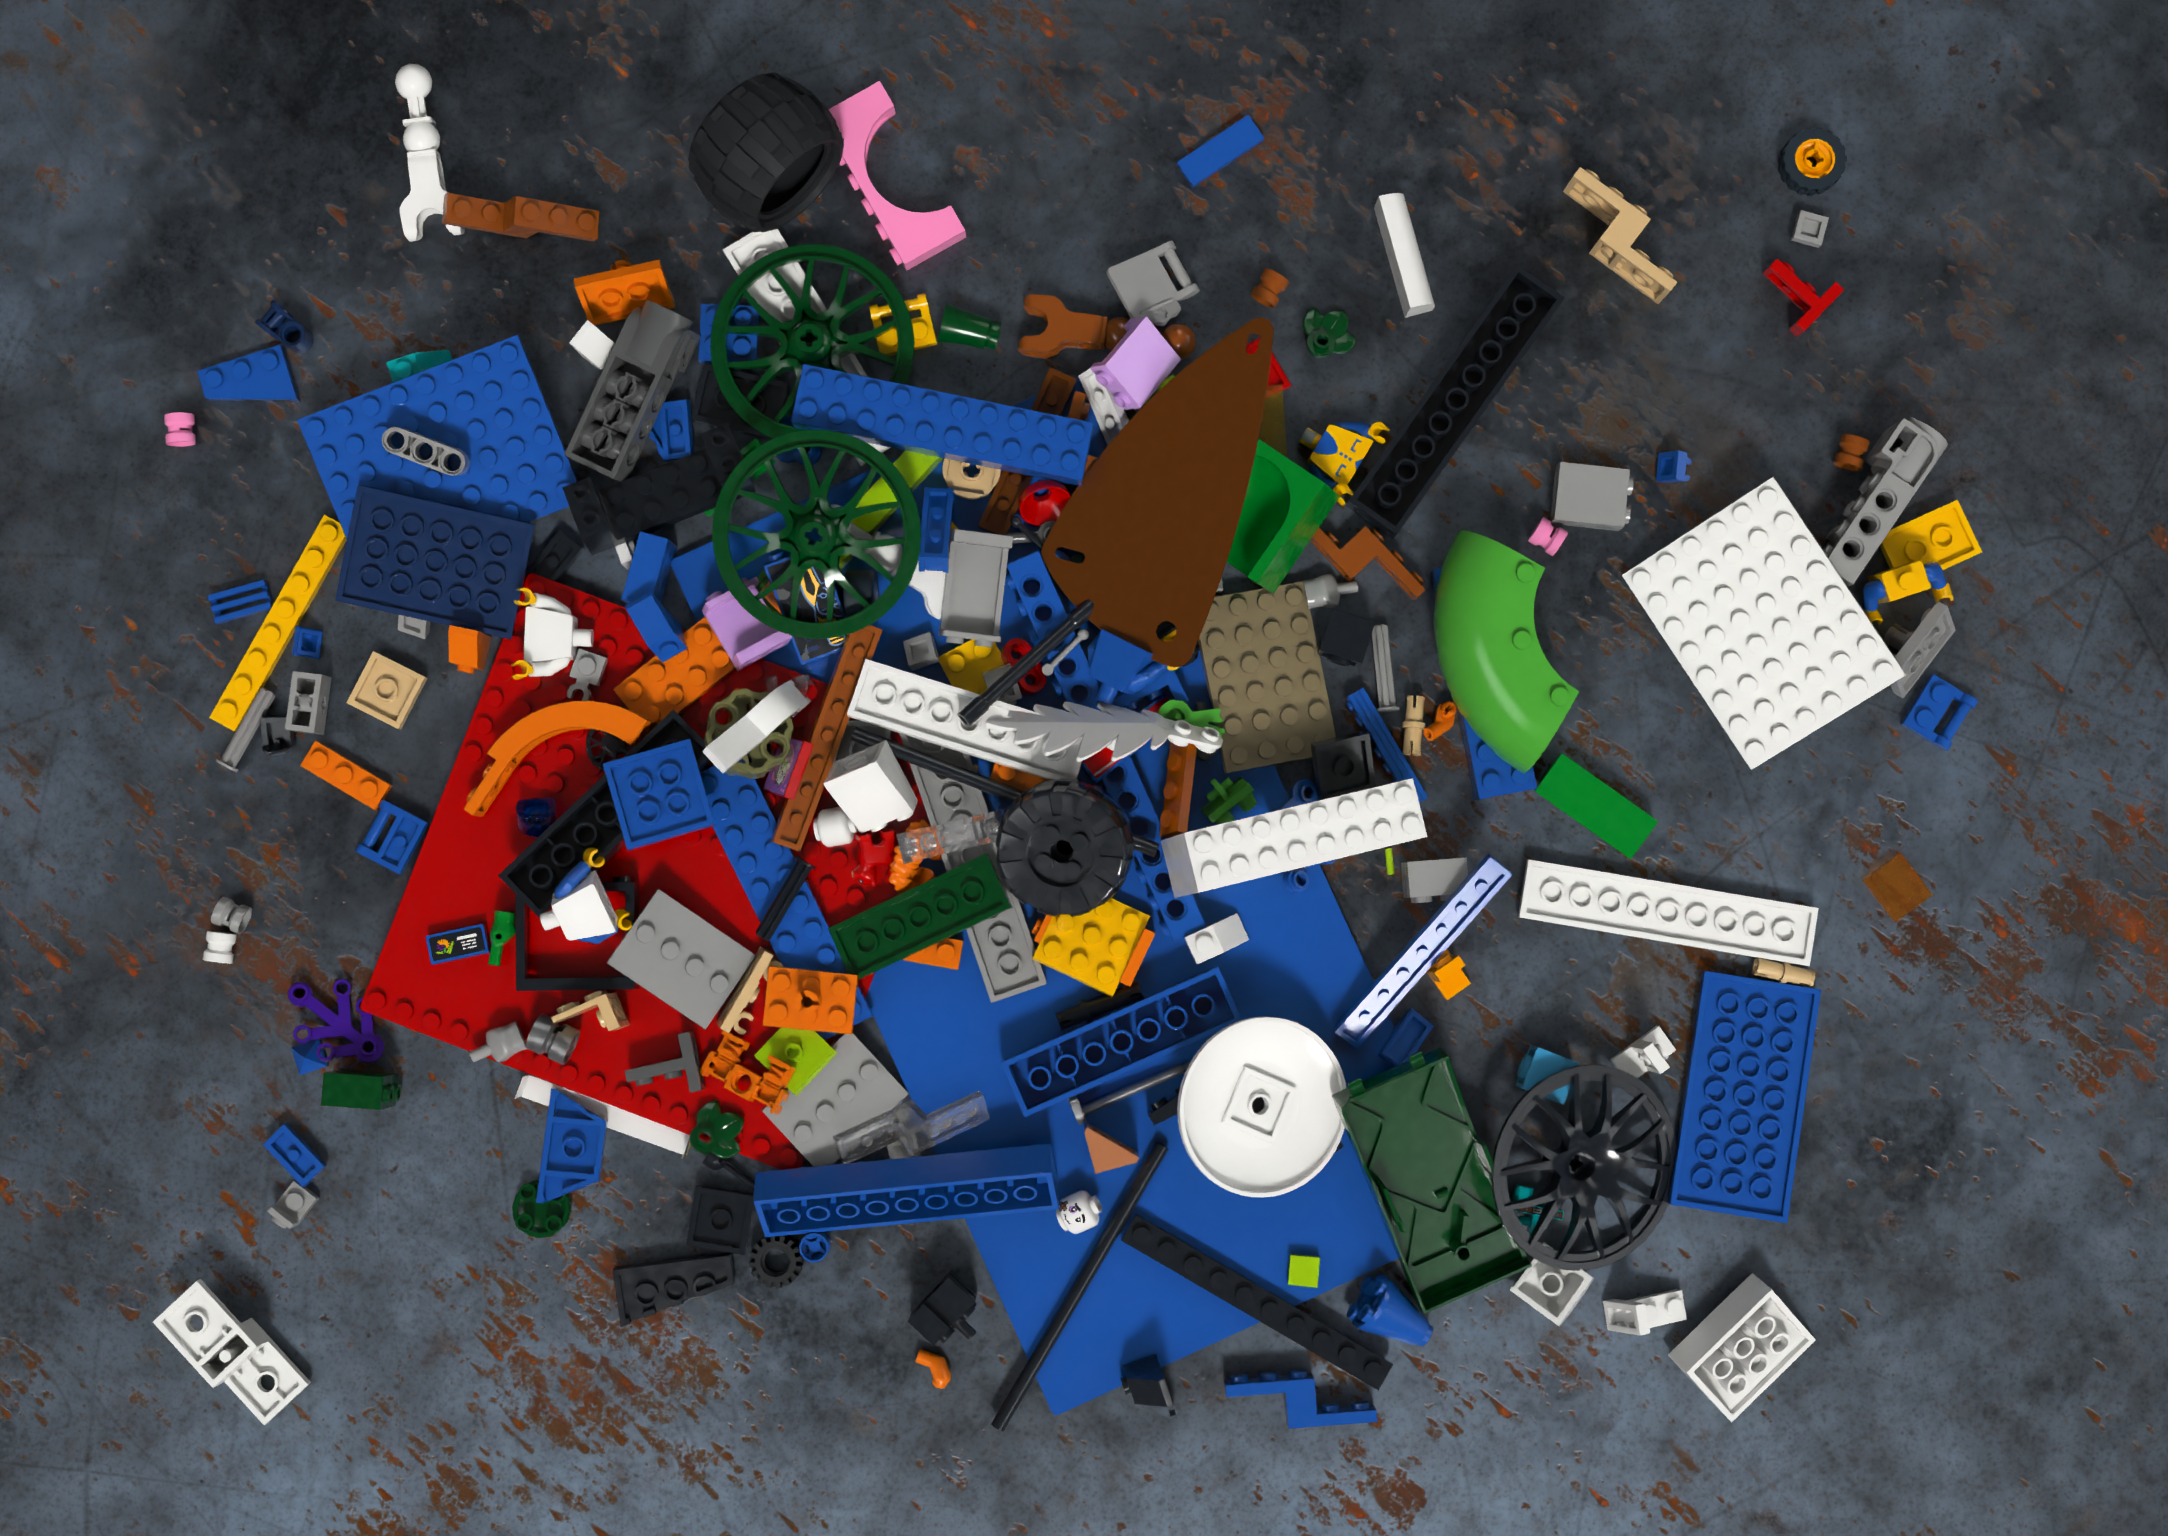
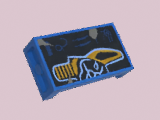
M785 550L768 556L769 561L765 562L764 569L770 585L791 565V553L786 555ZM815 566L805 571L801 584L797 610V620L827 622V589L824 574ZM793 576L773 590L782 615L789 618L791 613ZM836 586L832 621L846 618ZM847 635L827 639H809L792 636L791 639L800 663L803 665L841 651Z

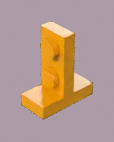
M1447 949L1427 971V974L1445 1000L1450 999L1471 984L1461 968L1466 966L1459 955H1451Z

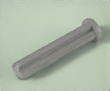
M1384 624L1375 625L1372 631V643L1379 708L1376 710L1378 712L1398 711L1400 707L1396 706L1389 629Z
M266 688L259 689L221 759H216L217 763L235 772L238 771L236 766L260 725V717L267 713L275 698L273 692Z

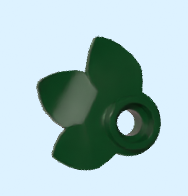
M1315 308L1308 310L1303 320V329L1308 336L1306 341L1307 349L1313 357L1324 358L1332 353L1344 354L1354 347L1357 340L1354 336L1346 333L1349 319L1345 311L1333 310L1324 316ZM1317 340L1325 342L1326 345L1318 344Z
M710 1101L697 1113V1126L694 1127L689 1136L690 1145L693 1150L701 1154L712 1152L720 1158H730L741 1151L739 1144L734 1138L742 1130L745 1119L736 1113L722 1114L718 1101ZM705 1133L709 1135L710 1141L703 1143L699 1136Z

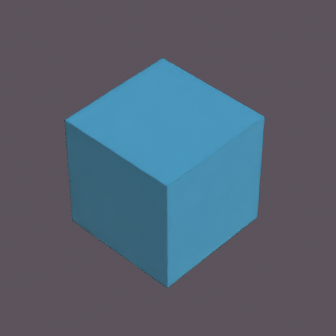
M1530 1045L1527 1054L1524 1055L1520 1063L1515 1086L1528 1091L1547 1076L1562 1069L1577 1066L1579 1063ZM1570 1084L1555 1090L1545 1098L1564 1105Z

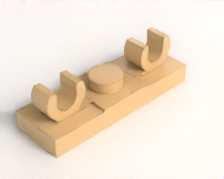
M761 946L758 949L755 958L716 1022L720 1029L729 1033L733 1027L739 1034L744 1035L746 1033L745 1029L738 1026V1022L741 1018L753 1021L754 1017L748 1011H744L743 1008L747 1006L748 1002L753 1003L760 991V987H758L759 980L763 976L767 981L769 966L783 967L778 960L772 959L774 955Z

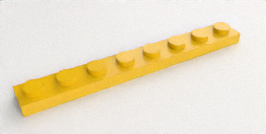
M326 515L322 517L209 717L234 732L239 727L259 689L265 686L295 633V627L299 626L347 541L341 524Z

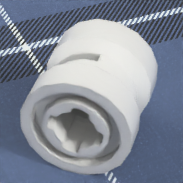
M207 931L206 941L208 946L203 952L202 960L233 964L234 954L231 951L232 946L236 943L237 934Z

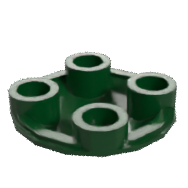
M533 1180L528 1184L522 1185L516 1194L512 1205L513 1219L516 1227L528 1236L535 1238L551 1237L560 1232L568 1223L571 1214V1201L568 1194L542 1204L536 1203L539 1180Z

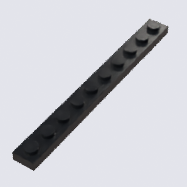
M1135 1214L1121 1239L1124 1243L1378 1391L1393 1366L1392 1362Z

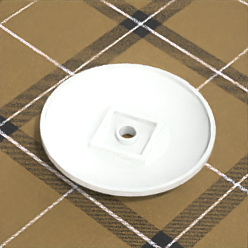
M1265 1016L1253 1017L1232 1023L1218 1031L1202 1045L1191 1060L1184 1074L1178 1096L1177 1114L1179 1131L1185 1149L1193 1163L1213 1183L1242 1196L1273 1197L1293 1191L1307 1183L1329 1162L1340 1143L1345 1129L1331 1096L1347 1088L1338 1060L1318 1035L1308 1028L1287 1019ZM1257 1097H1262L1264 1107L1260 1112L1254 1113L1252 1103Z

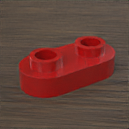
M1011 639L1002 647L1001 659L1004 665L1010 663L1013 666L1032 648L1023 639ZM1011 651L1018 654V659H1014L1011 656ZM1040 663L1034 666L1017 682L1022 693L1033 695L1045 686L1046 675L1043 674ZM1025 677H1029L1032 680V685L1026 683Z

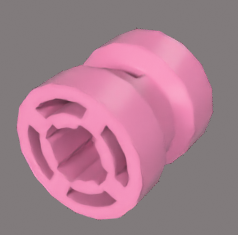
M176 412L164 415V422L168 427V433L165 435L166 445L184 447L196 444V435L192 432V426L195 424L194 414Z
M1543 516L1530 535L1528 542L1534 546L1540 545L1547 554L1553 557L1565 540L1568 531L1561 527L1556 528L1552 526L1551 521Z

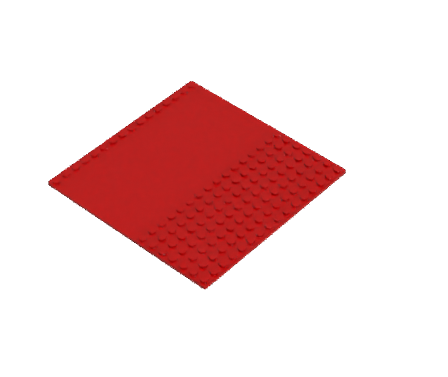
M529 574L523 588L530 589L532 593L554 597L569 607L571 614L578 618V629H593V646H577V652L578 649H582L608 658L600 685H590V701L608 703L628 709L613 689L656 655L645 643L626 608L540 575ZM522 592L520 599L523 602L525 600L524 592ZM530 604L519 605L512 639L503 638L360 1005L364 1012L467 1051L485 1045L486 1033L489 1030L506 1026L514 1021L517 1022L526 1042L535 1021L541 1013L553 1017L558 1014L557 1008L578 1001L581 1005L586 1002L585 996L599 991H516V934L503 945L500 966L488 964L490 953L431 965L425 937L474 925L486 924L491 949L490 930L494 921V910L516 914V893L498 875L605 775L604 770L599 769L592 763L586 751V739L590 729L568 731L540 743L521 760L483 817L472 816L464 810L468 803L466 801L467 796L475 787L480 785L484 779L483 773L487 766L496 761L487 752L510 727L540 709L559 703L582 701L584 697L582 690L576 691L573 699L567 697L569 687L575 684L577 680L569 676L574 660H570L567 667L552 676L530 677L527 675L519 680L512 677L515 674H522L520 666H511V664L518 660H524L526 607H531ZM759 659L739 671L736 669L678 715L704 740L708 724L707 719L711 709L716 702H721L730 696L735 688H747L753 692L771 693L780 685L792 680L795 683L794 686L805 698L808 697L811 702L800 712L796 711L791 715L793 723L791 737L807 742L829 684ZM720 712L715 715V719L719 724H727L729 717L727 713ZM598 730L593 735V738L599 742H602L605 737ZM892 731V740L903 744L900 734ZM626 743L625 750L630 751L634 746ZM771 743L766 746V750L770 755L775 756L779 745ZM601 745L592 748L594 757L603 753ZM622 753L620 756H617V758H623L625 754ZM748 753L747 756L749 759V763H751V757ZM606 755L603 763L613 761V756ZM896 758L918 799L912 816L903 821H897V819L890 821L883 828L895 830V844L898 846L900 845V840L903 839L901 834L906 833L905 830L910 826L911 822L920 823L921 820H925L929 825L930 822L910 763ZM710 763L704 770L714 766V764ZM767 772L764 777L757 778V781L778 822L786 798L763 790L769 774ZM824 786L801 851L791 850L795 857L797 855L817 867L816 870L811 869L806 880L829 926L832 927L902 893L897 892L894 889L895 885L889 882L888 865H875L877 872L875 887L872 885H862L858 880L852 878L851 872L859 862V843L855 835L850 844L827 847L823 845L822 841H817L813 828L814 819L818 818L819 812L823 809L840 807ZM713 826L630 851L627 850L625 844L597 871L598 877H601V883L613 882V877L630 876L631 882L639 883V915L656 890L659 889L756 955L761 946L774 955L772 959L779 961L770 941L764 940L756 934L760 921ZM871 830L866 831L869 832V834H871V839L873 843L879 841V837L876 836V832H872ZM625 891L606 892L614 911L620 908L625 910ZM528 907V978L626 977L606 963L626 935V930L618 928L617 933L599 944L578 941L577 939L570 941L566 939L561 926L545 931L540 918ZM497 935V939H501L502 935ZM875 973L858 980V985L865 999ZM762 976L759 980L758 987H760L758 996L753 1003L748 1002L747 1006L743 1008L744 1011H748L754 1017L753 1021L747 1018L739 1020L738 1026L746 1031L744 1035L737 1033L733 1027L730 1032L750 1043L747 1051L743 1049L739 1057L741 1062H737V1064L764 1077L763 1074L769 1072V1070L754 1055L781 1027L763 1026L767 981ZM742 977L706 1029H703L641 986L640 989H603L607 993H617L630 1025L619 1030L608 1031L607 1027L603 1028L599 1023L596 1011H599V1008L596 1007L566 1021L558 1022L559 1026L567 1024L581 1030L577 1045L565 1065L548 1059V1053L546 1052L539 1055L529 1049L522 1050L508 1060L500 1062L501 1064L688 1135L697 1126L696 1116L699 1110L708 1102L716 1100L720 1105L722 1114L736 1113L745 1119L742 1130L734 1138L741 1149L738 1154L780 1170L802 1167L805 1159L800 1151L761 1111L765 1104L756 1099L753 1102L747 1101L724 1088L725 1082L710 1074L708 1077L703 1076L706 1089L691 1093L685 1070H682L683 1076L665 1080L664 1074L653 1076V1083L636 1086L635 1081L627 1082L625 1070L682 1058L678 1034L694 1031L701 1067L711 1051L719 1053L717 1050L725 1035L721 1034L723 1030L719 1028L716 1022ZM838 1033L825 1041L831 1045L842 1033ZM491 1055L485 1057L493 1061H496ZM748 1075L741 1076L738 1081L739 1089L745 1091L751 1085V1079ZM705 1133L699 1136L701 1140L710 1141L709 1135Z

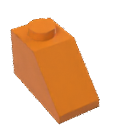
M450 625L448 630L449 663L457 665V671L474 674L475 669L484 671L491 637L476 630Z

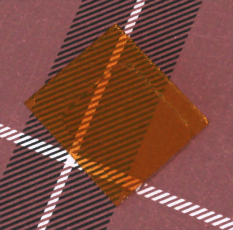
M1901 853L1895 855L1862 880L1894 923L1932 896V893Z

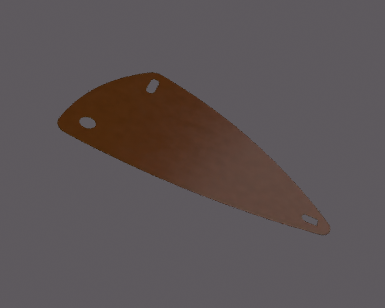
M1260 317L1249 321L1208 349L1169 381L1136 413L1087 472L1082 486L1078 485L1042 547L1041 555L1046 567L1074 606L1077 607L1088 599L1094 603L1093 611L1088 618L1089 621L1100 630H1106L1153 653L1151 660L1170 667L1183 666L1190 660L1208 617L1235 537L1255 458L1270 371L1274 328L1272 323L1266 318ZM1250 333L1261 335L1257 351L1254 354L1246 352ZM1059 547H1064L1082 552L1085 555V560L1081 564L1056 557L1055 551ZM1164 621L1172 622L1176 627L1175 637L1168 642L1161 641L1156 634L1158 625Z

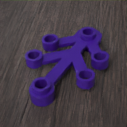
M340 979L333 985V992L337 996L339 1016L314 998L310 986L306 983L297 982L289 988L288 999L294 1006H306L330 1025L309 1028L306 1025L297 1026L293 1031V1037L298 1043L306 1044L310 1040L343 1036L353 1043L336 1047L329 1043L320 1044L316 1049V1054L321 1061L329 1062L333 1058L356 1056L362 1062L372 1063L382 1056L384 1044L381 1038L374 1034L372 1014L360 1010L363 998H360L356 1003V1010L361 1015L362 1034L352 1027L349 998L352 987L347 980ZM341 984L348 986V990L343 994L337 992V988ZM297 989L305 990V995L302 998L294 997ZM300 1030L308 1031V1036L305 1039L297 1037ZM366 1043H373L374 1049L367 1053L363 1051V1046ZM323 1048H330V1056L322 1057L320 1055Z

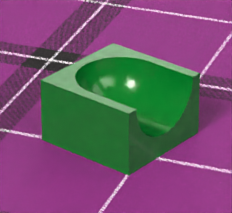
M1258 439L1246 497L1227 563L1274 594L1340 496L1326 483Z

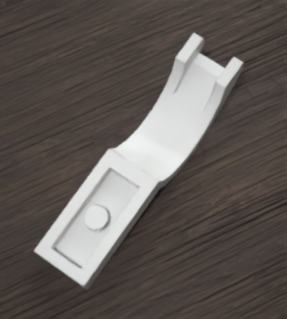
M792 680L787 681L769 693L743 718L702 751L722 773H725L762 743L788 717L796 711L800 712L811 702L808 697L805 698L794 686L795 683Z

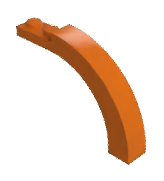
M595 701L559 703L533 712L510 727L487 752L496 761L487 766L483 773L484 779L467 796L466 801L468 803L464 810L472 816L483 817L521 760L537 745L553 736L573 730L593 729L610 733L629 745L635 746L650 732L655 722L632 710Z

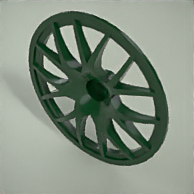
M807 244L787 247L772 252L747 267L734 280L723 296L715 314L711 331L710 349L716 380L729 405L751 427L763 435L774 439L791 432L803 431L802 429L780 423L795 405L803 364L848 373L842 368L840 358L851 353L862 355L895 366L889 381L906 385L911 374L915 343L909 311L896 286L885 273L870 261L851 251L828 245ZM815 260L844 266L834 301L829 310L819 314L811 308ZM809 261L801 300L775 269L794 262ZM849 269L865 277L876 287V290L843 306ZM770 272L783 288L795 308L793 320L780 322L764 310L747 290L757 280ZM743 295L769 326L729 327L734 310ZM880 295L884 297L894 317V320L864 333L847 335L840 331L842 321ZM894 327L897 328L898 347L896 359L863 345L885 334ZM811 332L818 340L813 341L812 346L808 347L806 342L802 341V338H807V333ZM727 334L766 336L776 338L781 344L774 355L757 360L728 362ZM769 368L746 398L738 389L730 369ZM795 370L797 380L792 393L774 420L768 418L750 404L782 371Z
M803 430L781 435L763 443L750 452L736 466L726 480L716 503L713 516L712 540L716 563L723 581L734 598L747 612L763 624L779 632L802 638L827 639L854 633L871 625L896 604L912 580L917 567L921 547V525L917 504L910 487L895 465L880 451L858 438L840 432ZM804 447H827L840 450L821 486ZM792 449H799L808 475L811 497L805 506L795 503L786 492L770 460L771 458ZM847 452L863 460L872 469L854 497L845 506L832 508L828 499V493L835 473ZM764 463L780 501L741 489L750 475ZM876 472H878L889 485L897 502L879 503L856 508L869 488ZM737 495L756 500L775 509L783 515L786 527L779 532H764L730 524L731 512ZM899 507L903 519L904 537L875 540L858 539L847 529L853 519L862 515ZM814 528L819 529L818 534L822 536V541H816L813 545L810 543V538L806 536V533L812 532ZM729 530L765 540L769 543L735 565L730 550ZM904 543L901 561L894 577L864 550L865 548ZM780 548L791 552V565L778 579L755 596L747 588L737 572L751 561ZM852 554L864 560L891 582L883 594L872 604L854 588L839 568L841 555ZM813 566L824 574L827 589V622L797 620L801 584L805 571ZM793 576L791 613L789 618L773 611L763 604L760 599ZM835 580L865 609L850 617L832 621L835 602Z

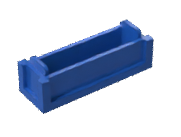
M924 488L921 547L918 558L920 572H925L926 569L927 571L949 573L948 556L952 509L954 508V488Z

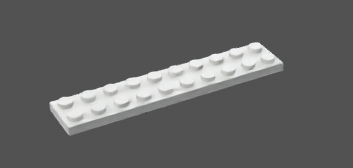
M1528 859L1526 861L1518 917L1810 966L1819 908Z

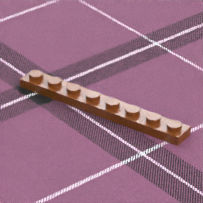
M869 625L857 632L847 634L807 741L813 744V749L795 799L790 800L786 798L770 840L771 842L799 852L801 851L824 789L823 783L833 765L850 717L847 716V712L865 659L872 660L882 629Z

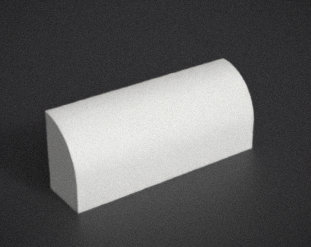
M1391 193L1381 195L1377 199L1374 210L1404 317L1407 318L1433 311L1435 304L1404 194Z

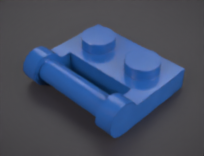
M1932 674L1900 724L1936 747L1948 751L1953 744L1951 742L1953 736L1969 710L1975 708L1978 700ZM1952 700L1957 701L1960 704L1941 735L1933 732Z
M382 799L378 806L380 810L365 839L357 845L355 851L398 874H403L429 822L388 800ZM393 814L396 816V819L377 852L373 847L388 818Z

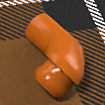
M1446 701L1438 706L1434 723L1423 730L1427 740L1433 741L1452 728L1457 712V707L1453 702Z
M920 1348L915 1362L930 1368L933 1377L932 1384L936 1388H945L951 1380V1372L945 1358Z

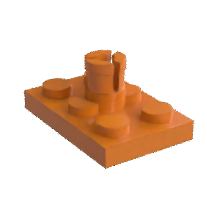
M660 259L632 265L626 260L615 261V266L611 264L609 271L574 278L575 289L587 320L594 326L627 319L635 308L643 307L645 300L652 301L667 309L675 308L674 299Z
M769 966L763 1026L853 1034L859 974Z

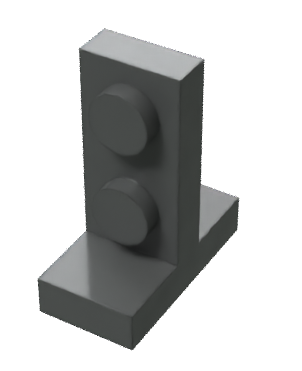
M694 1031L678 1034L682 1058L625 1070L627 1082L635 1081L636 1086L654 1082L653 1076L664 1074L665 1080L683 1076L682 1070H685L690 1093L706 1089L704 1077L700 1074L701 1063Z

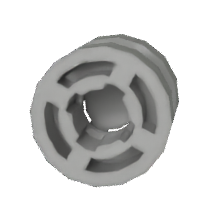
M222 897L213 910L211 923L217 926L225 925L229 927L230 931L241 934L249 924L252 908L244 904L236 905L232 899Z

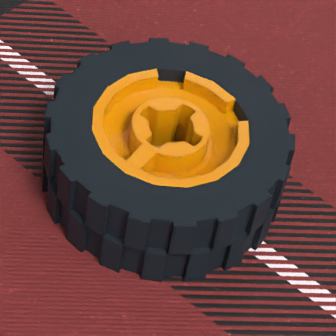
M1812 127L1806 128L1804 131L1800 130L1783 146L1777 163H1779L1778 173L1781 174V180L1787 184V188L1791 191H1796L1800 195H1819L1829 190L1842 177L1841 174L1846 168V149L1844 145L1842 146L1841 140L1832 134L1833 132L1822 130L1819 127L1816 129H1812ZM1807 158H1814L1817 164L1812 167V163Z

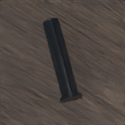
M797 855L795 857L797 860L796 864L756 930V934L764 940L772 938L811 869L816 870L817 868Z

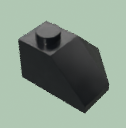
M1156 1354L1122 1365L1125 1376L1120 1379L1125 1394H1132L1136 1405L1170 1420L1177 1419Z

